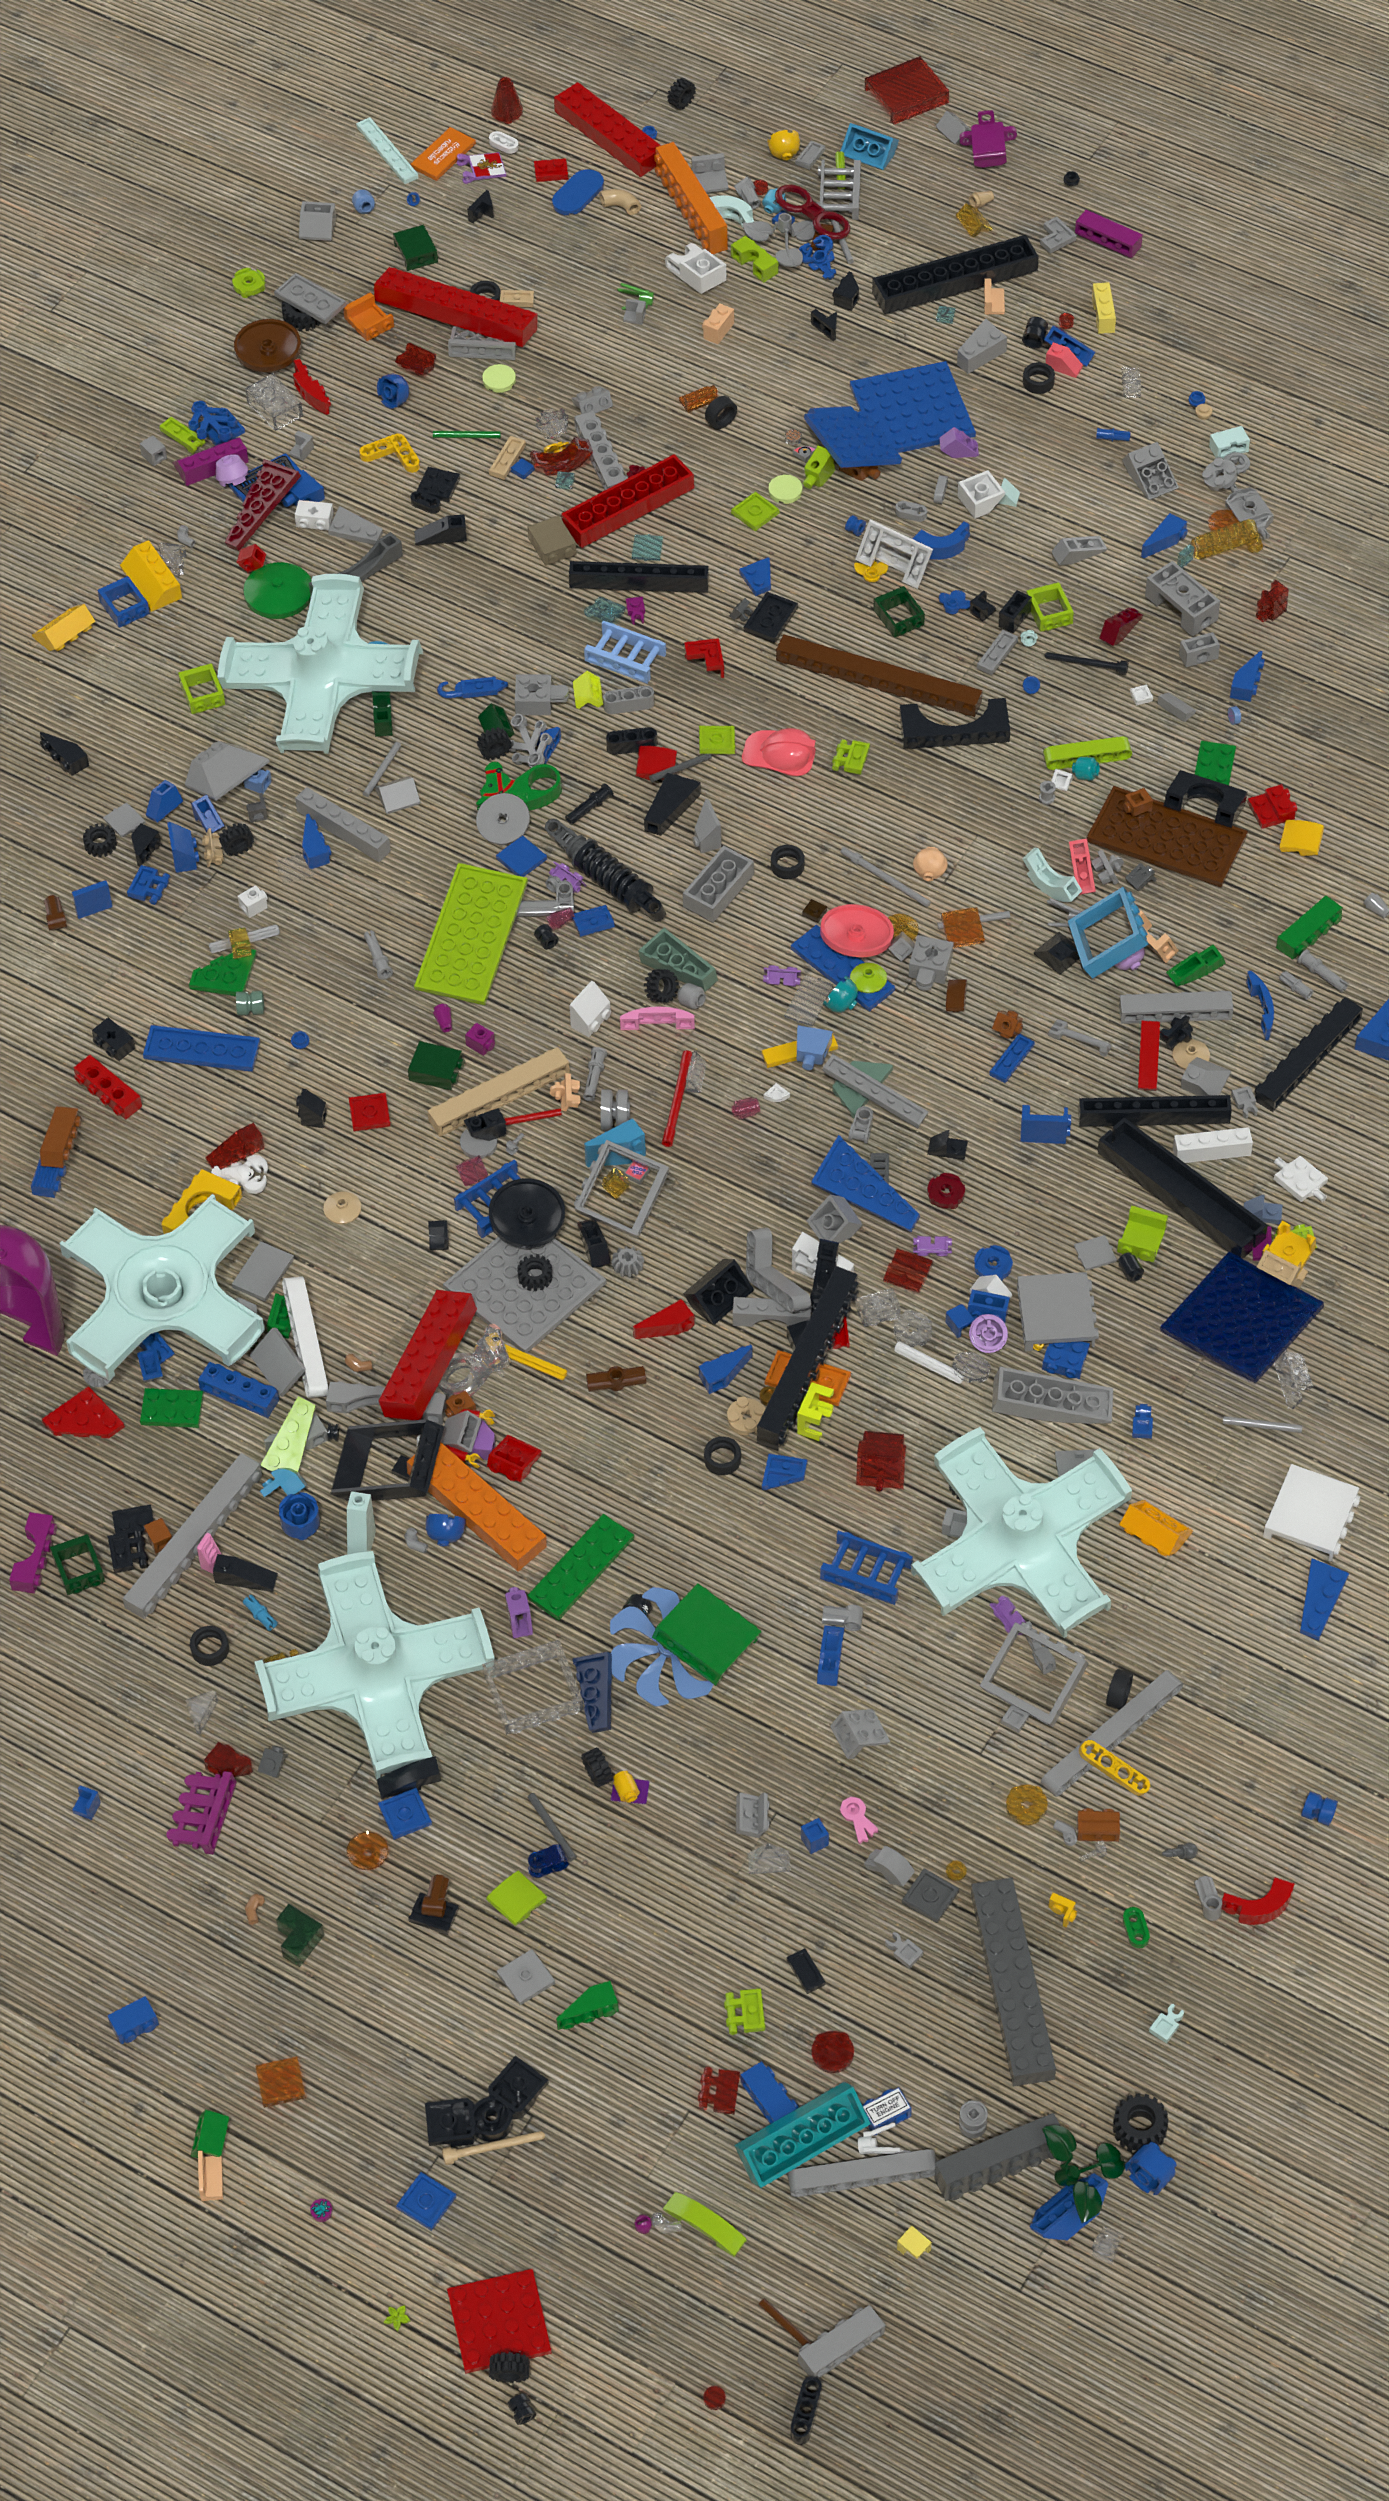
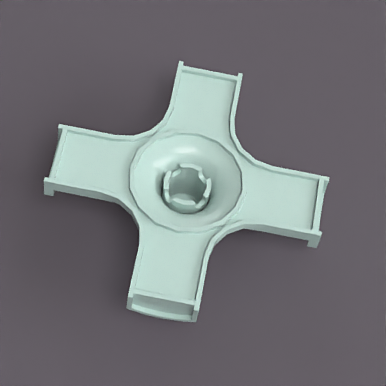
M347 574L313 576L311 581L313 592L305 626L300 628L297 632L298 634L288 641L276 643L235 642L234 637H227L223 644L217 676L222 689H263L274 691L284 698L287 704L281 735L276 737V744L280 753H284V750L324 751L325 754H328L338 712L350 698L358 694L372 691L415 692L413 682L419 654H423L420 641L412 640L410 645L368 644L357 633V619L364 591L360 577Z
M213 1194L182 1225L170 1233L159 1236H142L130 1231L108 1215L94 1208V1214L66 1242L61 1241L59 1243L64 1257L67 1259L73 1257L104 1279L106 1285L104 1301L98 1310L66 1343L69 1354L89 1370L109 1381L115 1376L114 1370L146 1337L154 1332L180 1330L221 1356L223 1363L230 1366L252 1347L264 1331L263 1318L228 1296L218 1286L215 1278L216 1267L245 1236L251 1237L255 1233L253 1220L249 1219L247 1221L216 1201Z
M981 1427L957 1438L934 1455V1465L961 1499L967 1512V1525L958 1540L921 1563L916 1561L911 1564L912 1575L915 1576L917 1574L941 1606L942 1616L981 1592L996 1586H1013L1026 1591L1037 1601L1063 1638L1067 1637L1069 1630L1104 1608L1107 1611L1110 1610V1598L1107 1594L1103 1595L1077 1558V1543L1081 1534L1092 1523L1131 1500L1132 1489L1100 1448L1093 1452L1091 1458L1048 1483H1030L1017 1478L987 1441L985 1432Z
M373 1551L348 1554L319 1563L318 1575L331 1623L326 1640L316 1650L309 1653L268 1663H263V1660L255 1661V1674H258L267 1706L268 1721L314 1710L333 1709L347 1714L357 1722L364 1735L377 1780L381 1774L389 1773L410 1763L432 1757L419 1717V1705L423 1694L433 1684L446 1678L494 1667V1654L480 1608L472 1609L471 1614L425 1625H414L402 1621L391 1612L386 1602L375 1565Z

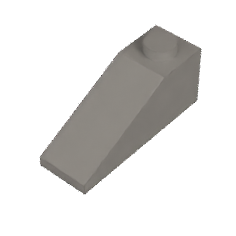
M1100 536L1062 538L1051 552L1059 565H1069L1107 551V547Z

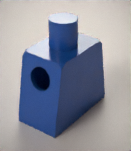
M302 470L299 472L301 477L282 499V503L285 507H289L292 504L297 506L299 500L320 502L325 499L324 487L306 471Z

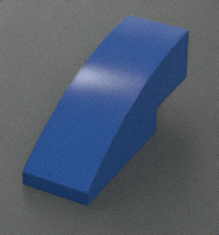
M824 1625L817 1684L837 1686L845 1627Z

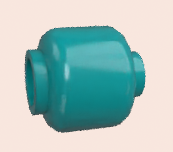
M1079 757L1072 765V772L1075 773L1076 778L1079 780L1092 781L1099 775L1100 765L1093 757Z

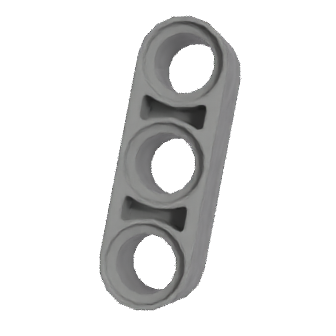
M639 686L608 691L603 695L604 711L607 714H619L650 709L654 706V690L650 686Z

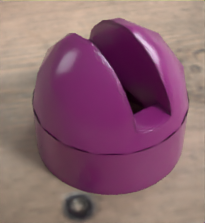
M642 2214L635 2219V2229L638 2233L646 2234L651 2230L652 2221L649 2216Z

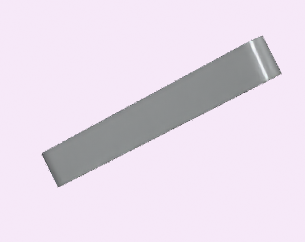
M926 2149L794 2169L787 2174L790 2193L793 2197H802L935 2176L936 2156L934 2150Z

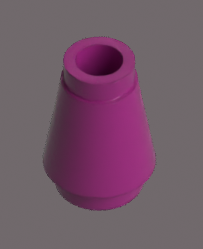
M447 1004L435 1006L433 1015L442 1032H450L453 1029L451 1008Z

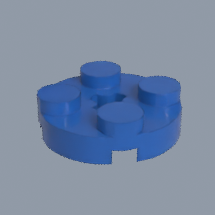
M990 1245V1248H981L975 1255V1273L980 1277L997 1275L1003 1281L1012 1271L1013 1261L1010 1253L1001 1246ZM993 1261H996V1262H997V1263H996L997 1265H996V1266H992V1265H990L989 1262L992 1263Z

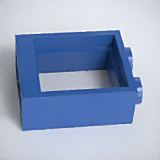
M128 576L97 590L99 602L119 628L150 614L148 602ZM131 593L138 603L118 612L112 601Z

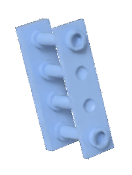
M602 621L603 636L596 647L587 644L584 649L585 661L647 684L651 679L649 666L656 655L666 656V643L606 621ZM610 637L619 640L611 653L602 650ZM625 643L634 646L627 658L618 656ZM641 649L650 652L643 664L634 662Z

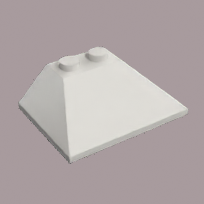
M870 519L855 560L870 567L875 559L904 572L905 575L902 582L918 589L933 549Z

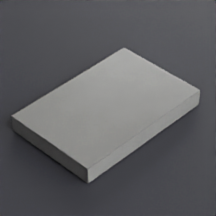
M260 1241L233 1281L232 1288L266 1302L293 1262L294 1255Z
M272 1327L250 1354L270 1385L278 1390V1395L281 1397L287 1393L306 1370L277 1328Z

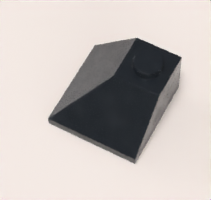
M1061 932L1055 934L1034 951L1035 956L1059 975L1080 959L1076 945Z

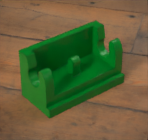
M275 1293L266 1325L267 1332L272 1327L277 1328L283 1338L289 1339L291 1325L285 1297Z

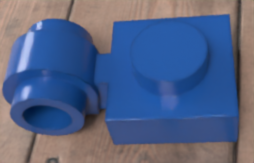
M1148 1404L1136 1405L1135 1417H1133L1132 1438L1152 1439V1406H1148Z

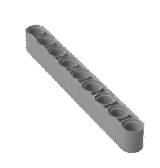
M1166 1670L1082 1743L1087 1740H1093L1111 1752L1177 1695L1184 1684L1169 1670ZM1080 1745L1049 1770L1041 1779V1784L1055 1797L1060 1796L1093 1767V1765L1080 1756ZM1088 1746L1086 1753L1090 1754L1092 1753V1747ZM1097 1753L1094 1759L1096 1760L1101 1753Z

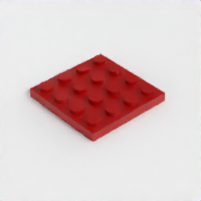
M533 2269L447 2288L465 2374L488 2369L491 2356H495L497 2353L500 2355L504 2352L506 2354H509V2352L513 2354L519 2353L520 2355H526L529 2359L552 2354Z

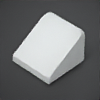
M1055 769L1052 782L1056 785L1057 789L1067 791L1074 776L1071 773Z

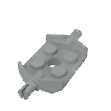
M1234 483L1229 488L1232 493L1226 499L1225 507L1229 506L1240 522L1242 532H1259L1264 540L1268 539L1270 534L1266 528L1273 522L1274 515L1257 490L1250 487L1238 489Z

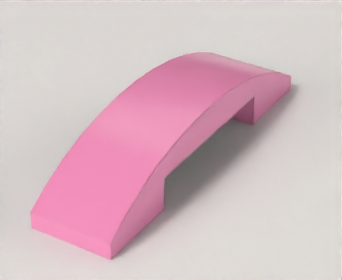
M671 1007L641 1008L620 1016L621 1030H639V1024L676 1023V1029H695L693 1014Z

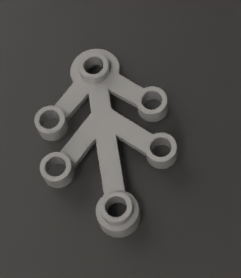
M522 714L514 715L511 719V724L520 731L525 743L510 740L512 747L509 750L511 752L516 750L528 751L530 755L524 756L520 753H515L512 756V761L516 765L528 763L530 768L544 764L545 757L543 753L546 745L552 742V736L548 733H543L540 737L541 742L537 751L535 746L541 732L546 730L547 724L542 720H538L535 723L532 737H530L526 728L527 719Z

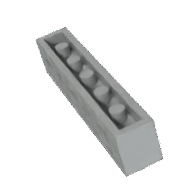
M594 411L574 416L575 430L604 490L628 479L627 475L624 476L622 464L618 463L616 452L612 451V444L610 440H607L605 429L601 428L600 418L595 416Z

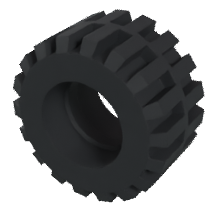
M1138 2093L1134 2098L1132 2095H1129L1127 2100L1123 2099L1115 2110L1113 2121L1115 2139L1120 2141L1122 2148L1127 2146V2151L1131 2153L1132 2150L1137 2152L1143 2145H1148L1150 2142L1162 2145L1164 2138H1166L1169 2120L1167 2118V2110H1164L1162 2102L1158 2104V2099L1155 2097L1150 2099L1148 2094H1145V2097H1141L1140 2093ZM1134 2117H1144L1153 2126L1148 2130L1139 2131L1134 2129L1128 2121Z

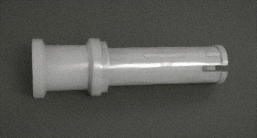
M370 930V936L367 931L364 933V938L372 954V964L377 969V976L382 980L388 979L393 975V970L388 965L389 960L387 956L383 955L375 932Z
M1308 949L1299 956L1297 962L1309 968L1311 973L1318 974L1341 993L1347 989L1349 983L1323 965L1322 960L1311 955Z
M601 1047L591 1049L592 1057L591 1061L588 1062L589 1074L583 1098L586 1101L595 1100L600 1072L604 1070L603 1062L604 1058L607 1057V1051Z

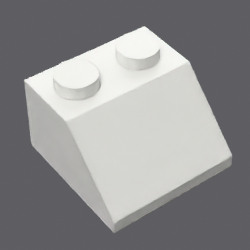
M988 470L958 482V498L974 519L990 513L1005 495V491Z
M592 980L570 1004L571 1027L587 1037L596 1032L600 1024L611 1015L610 1001Z

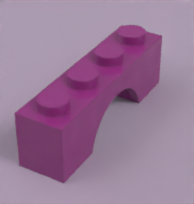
M29 1512L25 1533L27 1539L35 1544V1549L30 1557L21 1562L14 1563L9 1579L12 1590L35 1594L37 1586L40 1587L42 1581L41 1572L42 1569L46 1568L47 1564L46 1555L47 1552L51 1551L50 1547H52L51 1538L57 1531V1524L54 1523L53 1515Z

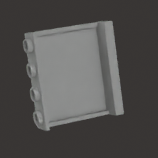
M1087 1272L1017 1277V1293L1025 1351H1033V1344L1091 1341V1346L1095 1347V1339L1099 1338L1098 1328H1094L1096 1312H1092L1094 1296H1090L1092 1281L1091 1279L1088 1280Z

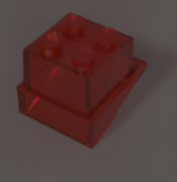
M864 1431L863 1440L859 1441L856 1485L872 1486L878 1492H881L883 1488L904 1489L907 1446L904 1445V1434Z

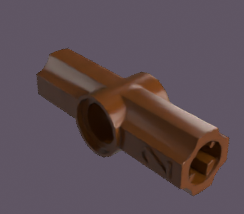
M614 1366L605 1372L586 1374L588 1392L603 1389L620 1391L625 1386L646 1384L645 1368L640 1366L622 1369L619 1366Z

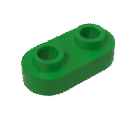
M1137 1907L1127 1908L1123 1913V1924L1128 1941L1135 1948H1144L1148 1945L1150 1939L1144 1914ZM1131 1918H1134V1919H1136L1137 1921H1136V1922H1131L1130 1919H1131ZM1136 1937H1141L1142 1940H1141V1941H1137L1135 1938H1136Z

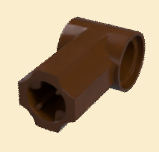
M54 895L47 896L44 899L49 931L67 927L59 897Z
M436 1874L431 1877L427 1896H424L422 1903V1915L443 1918L449 1886V1879L444 1875Z

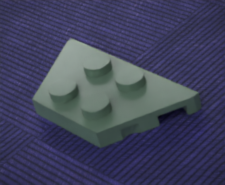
M852 1061L850 1065L880 1083H883L893 1071L892 1064ZM838 1080L832 1086V1091L840 1098L842 1105L850 1111L852 1118H855L857 1109L865 1106L870 1100Z

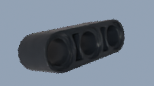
M652 727L611 731L606 735V750L612 755L636 753L640 746L658 745L657 731Z
M809 2376L804 2379L791 2422L790 2437L797 2445H804L809 2441L820 2404L822 2383L815 2376ZM808 2387H815L817 2391L810 2393L806 2389ZM808 2407L812 2411L808 2414H804L800 2410L802 2408ZM803 2428L806 2433L798 2435L795 2433V2430Z

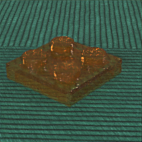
M977 907L941 913L946 940L954 942L953 948L985 942Z
M298 2057L255 2066L264 2108L306 2099Z

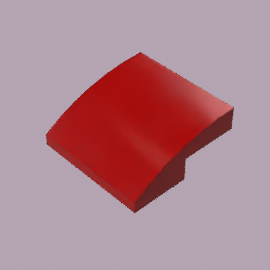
M640 746L635 776L650 780V775L675 766L677 750L658 746Z

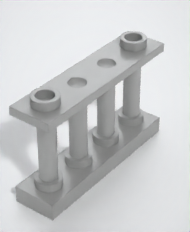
M822 159L821 166H818V176H821L820 202H817V204L824 208L825 211H849V213H852V220H859L861 160H854V167L825 168V159ZM825 175H850V177H854L850 180H824ZM824 187H850L853 191L824 192ZM824 199H850L853 203L823 204Z

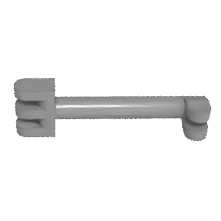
M1059 1019L1055 1021V1025L1048 1032L1049 1037L1060 1040L1064 1035L1099 1047L1100 1055L1106 1057L1111 1049L1110 1043L1067 1029V1022Z

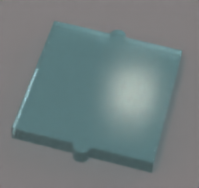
M635 534L632 559L660 561L663 536Z

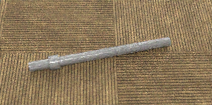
M846 847L841 849L840 853L851 859L852 863L864 867L925 907L930 906V900L869 863L859 853H854Z

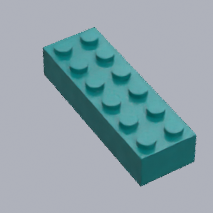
M842 2082L734 2146L751 2182L757 2187L762 2188L871 2123L854 2087L846 2082Z

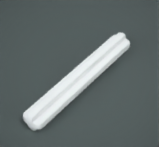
M902 1342L896 1344L894 1351L958 1384H961L964 1380V1373Z

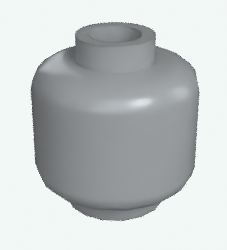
M686 983L678 990V1001L685 1007L698 1009L705 1002L706 995L700 986Z

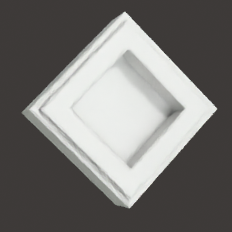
M1147 684L1130 689V694L1136 706L1153 701V696Z

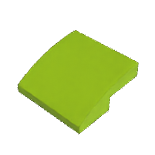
M518 1870L499 1884L487 1896L486 1900L516 1926L527 1919L531 1911L545 1903L547 1896Z

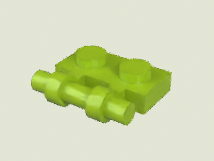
M842 739L840 744L837 745V753L832 760V769L838 771L839 767L844 765L845 772L861 775L870 749V743L853 740L851 745H847L848 742Z
M761 1988L740 1990V1998L734 1999L732 1992L725 1994L724 2008L727 2010L728 2017L726 2019V2026L729 2028L730 2035L738 2033L737 2026L743 2025L744 2033L765 2031ZM736 2008L742 2009V2016H736Z

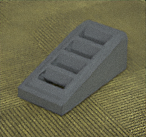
M871 1153L870 1166L880 1176H885L882 1178L889 1184V1154Z

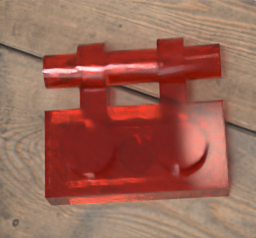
M705 2067L704 2073L700 2078L702 2086L701 2092L698 2093V2108L700 2110H707L708 2104H714L713 2112L735 2115L740 2072L719 2069L718 2077H713V2069ZM710 2086H716L715 2095L709 2093Z

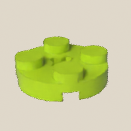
M251 268L240 269L234 274L235 277L232 278L233 289L238 294H241L243 298L263 292L266 283L263 272L256 269L257 271L251 270Z

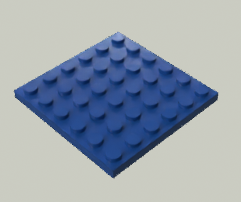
M947 361L850 381V388L859 411H865L869 414L898 453L939 445V438L953 427L963 431L970 438L976 437V431Z

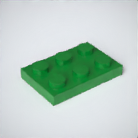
M1201 741L1195 775L1229 785L1236 746Z
M145 1388L140 1424L144 1426L199 1428L204 1397L203 1391Z

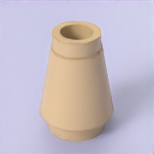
M992 191L974 192L969 196V203L973 208H980L994 200Z

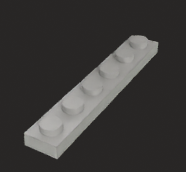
M832 1054L822 1069L823 1072L916 1128H919L928 1115L927 1110Z

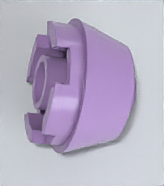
M227 455L216 462V479L221 486L226 487V484L229 483L238 485L246 480V475H249L248 466L238 455Z
M985 1314L977 1317L972 1322L969 1337L976 1349L985 1353H993L1005 1345L1008 1331L1005 1323L999 1317Z

